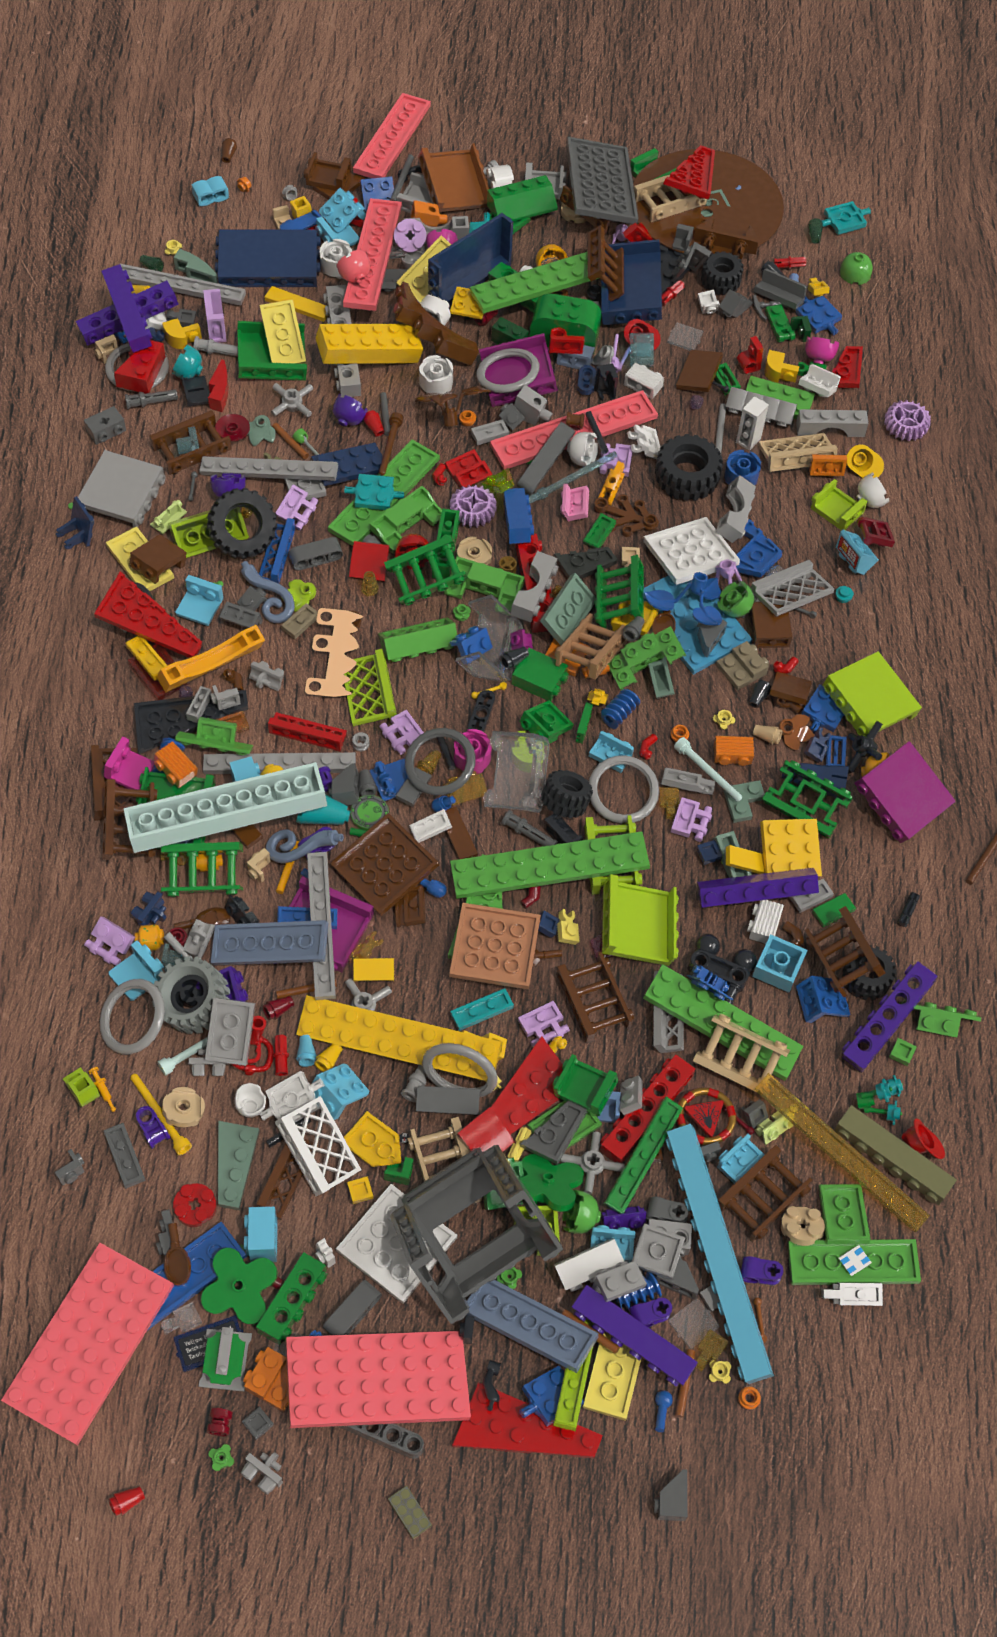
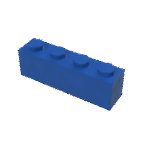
M524 488L503 489L509 544L530 543L531 535H534V525L532 524L529 495H525Z

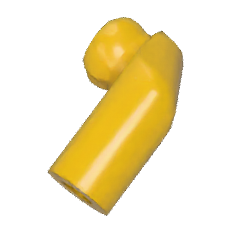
M556 1036L549 1046L556 1053L558 1049L566 1047L567 1040L562 1038V1036Z

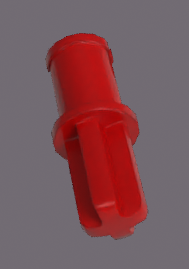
M790 256L788 258H774V263L778 268L805 267L806 258H791Z
M678 280L674 285L666 288V291L662 294V306H665L671 299L676 298V295L684 289V282Z
M279 1034L274 1037L275 1053L273 1058H275V1075L286 1076L288 1075L287 1058L289 1057V1053H287V1037Z

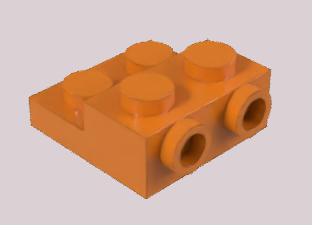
M267 1347L265 1352L261 1350L255 1359L257 1365L254 1370H249L243 1379V1382H245L244 1388L247 1392L284 1412L289 1404L287 1360L285 1356Z

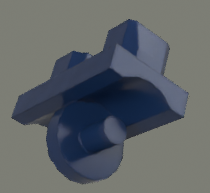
M147 891L142 897V903L147 905L143 910L136 906L131 911V916L138 922L139 927L149 925L150 922L156 924L158 920L164 922L167 919L164 914L166 907L163 906L165 902L162 899V893L157 891L156 894Z

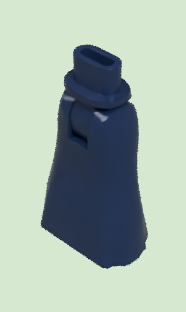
M799 763L801 769L805 771L807 769L812 770L817 774L816 777L832 781L834 787L838 789L841 787L846 788L849 766ZM788 769L794 775L792 777L793 783L799 786L805 778ZM782 774L781 778L786 779L787 776ZM821 788L827 792L826 795L843 800L837 795L827 791L824 788Z

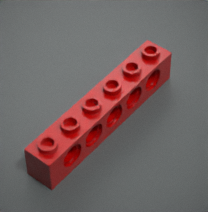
M537 534L531 535L530 543H515L521 576L525 577L524 591L530 590L537 585L536 581L529 575L531 563L537 551H542L541 540L538 541ZM551 587L549 590H545L546 597L543 603H539V613L537 617L533 616L530 622L532 633L548 631L540 620L554 601L549 595L551 594Z
M675 1055L672 1059L668 1058L662 1066L663 1070L661 1073H656L649 1082L651 1085L647 1089H642V1106H648L651 1111L647 1112L640 1108L626 1114L623 1119L618 1118L612 1127L614 1130L610 1134L606 1133L601 1139L600 1152L612 1162L623 1163L637 1146L664 1097L674 1101L694 1076L695 1068L678 1055ZM671 1076L675 1078L676 1081H668L666 1077ZM660 1091L663 1093V1096H656L654 1092ZM636 1121L639 1126L633 1127L629 1122ZM623 1136L627 1141L620 1142L616 1137Z

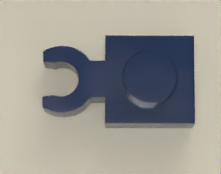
M822 727L815 731V736L810 738L804 754L817 763L823 761L829 747L825 744V741L829 740L831 736L830 733H827L823 737Z

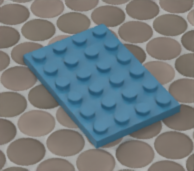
M668 575L645 587L644 591L664 590L671 593L674 599H676L687 586V583L692 582V580L676 585ZM689 588L681 599L674 603V608L670 614L675 618V635L686 654L685 657L682 656L680 659L694 675L732 653V649L746 641L752 644L753 639L734 617H729L718 608L717 602H720L719 598L714 600L703 598L704 607L712 606L720 612L722 620L728 622L725 634L709 656L705 657L697 636L699 630L697 627L698 621L692 615L695 608H700V596L692 593Z

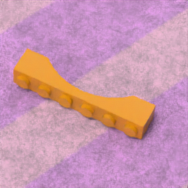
M254 625L202 654L177 661L160 669L156 677L164 691L168 692L259 649L265 639L257 625Z

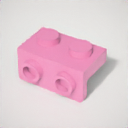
M563 484V491L561 492L562 505L560 506L562 515H565L568 521L588 517L589 488L582 486L570 489L568 484Z

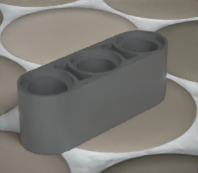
M330 537L296 546L290 549L289 556L294 569L304 570L342 558L343 552L338 539Z
M367 1280L362 1281L329 1317L323 1328L331 1335H349L376 1305L382 1293Z

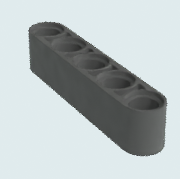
M561 421L516 486L524 488L526 493L532 495L576 431Z
M376 1424L379 1428L375 1433H369L366 1430L368 1425L337 1426L411 1459L420 1457L424 1450V1442L420 1435L396 1424ZM395 1432L399 1435V1439L395 1442H390L387 1439V1435ZM412 1441H416L420 1447L416 1451H411L407 1445Z

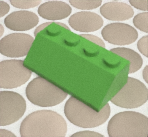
M446 617L378 633V637L385 657L391 660V662L402 660L401 657L405 656L413 658L419 656V653L422 652L430 654L437 652V649L440 648L445 650L454 648L450 642L455 639L457 630L455 622Z

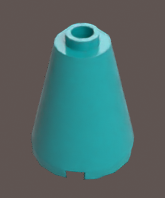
M325 795L326 807L298 813L296 823L343 825L344 821L348 822L351 811L347 810L348 806Z

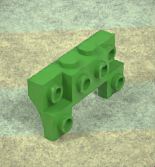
M420 486L369 523L370 530L381 539L383 545H390L389 551L394 555L396 545L402 538L401 534L421 519H425L431 526H434L440 522L442 509L436 504L429 491Z
M457 556L455 561L460 572L465 571L468 578L462 584L448 586L444 594L462 599L466 588L497 597L495 610L511 614L512 604L518 591H521L525 577L504 571L501 568H494L484 563H478Z
M670 626L655 635L654 633L645 634L640 640L628 643L621 649L622 653L616 655L608 665L620 690H623L624 687L637 683L634 674L648 667L649 663L657 662L666 657L671 665L673 661L682 656L685 657L686 654Z

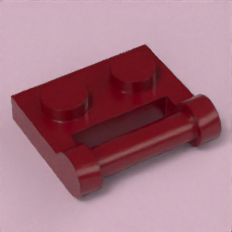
M860 517L857 520V525L861 528L864 544L871 545L874 543L882 547H893L895 540L888 522Z

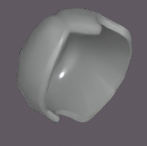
M420 251L409 254L405 253V257L401 258L405 269H409L424 253Z

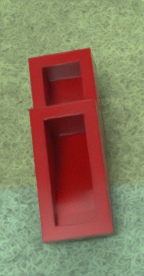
M221 359L208 383L210 392L208 397L209 407L219 412H223L229 390L225 360Z

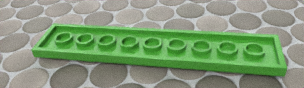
M643 832L450 861L456 899L650 869Z

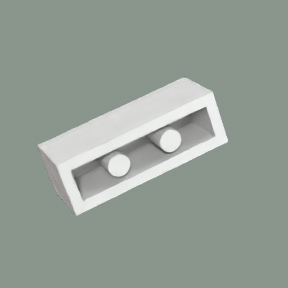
M755 396L743 408L736 439L737 444L749 451L761 439L769 404Z
M611 1238L556 1263L555 1267L565 1290L570 1289L572 1292L583 1287L582 1283L590 1280L591 1283L594 1282L598 1272L604 1269L612 1270L624 1262V1259L615 1239Z

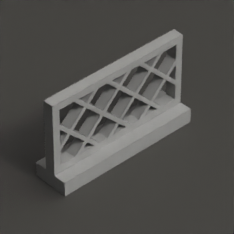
M810 560L752 582L751 585L754 600L759 599L776 616L834 593V588L812 569L813 563ZM801 583L802 585H801V586H796V585H793V584ZM804 584L814 586V588H808L803 586ZM816 586L824 587L825 590L816 589ZM781 589H788L787 592L778 591ZM789 590L799 591L800 594L789 593ZM802 592L811 593V594H813V595H810V596L802 595ZM766 595H773V598H769V597H765V596H766ZM775 596L786 597V599H775ZM788 598L797 599L798 601L792 602L787 600ZM773 604L783 605L784 607L777 609Z

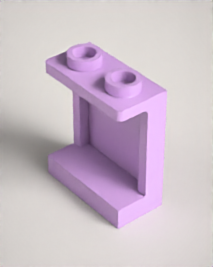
M220 289L203 290L209 339H213L218 343L227 342Z

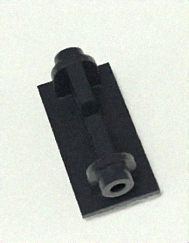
M229 895L224 908L237 924L260 922L252 911L245 913L249 911V907L241 897Z

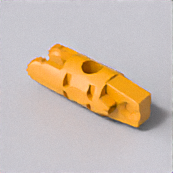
M620 461L617 462L614 469H610L598 498H604L606 492L610 493L608 498V505L610 506L625 476L622 473L625 465Z

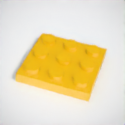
M817 819L760 821L765 873L814 867L818 877L822 876Z

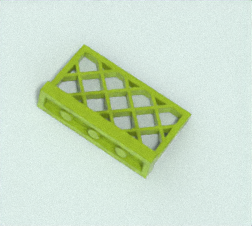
M382 649L375 650L376 654L353 659L357 662L355 665L357 669L353 674L349 672L344 674L350 677V681L345 683L346 691L353 692L351 695H347L353 726L390 718L391 721V718L397 715L386 658ZM374 661V665L370 670L364 667L367 662ZM360 670L367 672L363 680L357 677ZM371 675L377 678L373 685L367 682ZM353 680L360 682L356 689L349 686ZM364 685L370 688L366 695L359 692ZM374 690L381 694L377 700L370 697ZM356 695L363 698L359 704L352 702ZM367 700L374 703L369 710L362 707ZM377 706L384 709V713L375 714L373 711ZM359 710L366 713L363 718H355Z

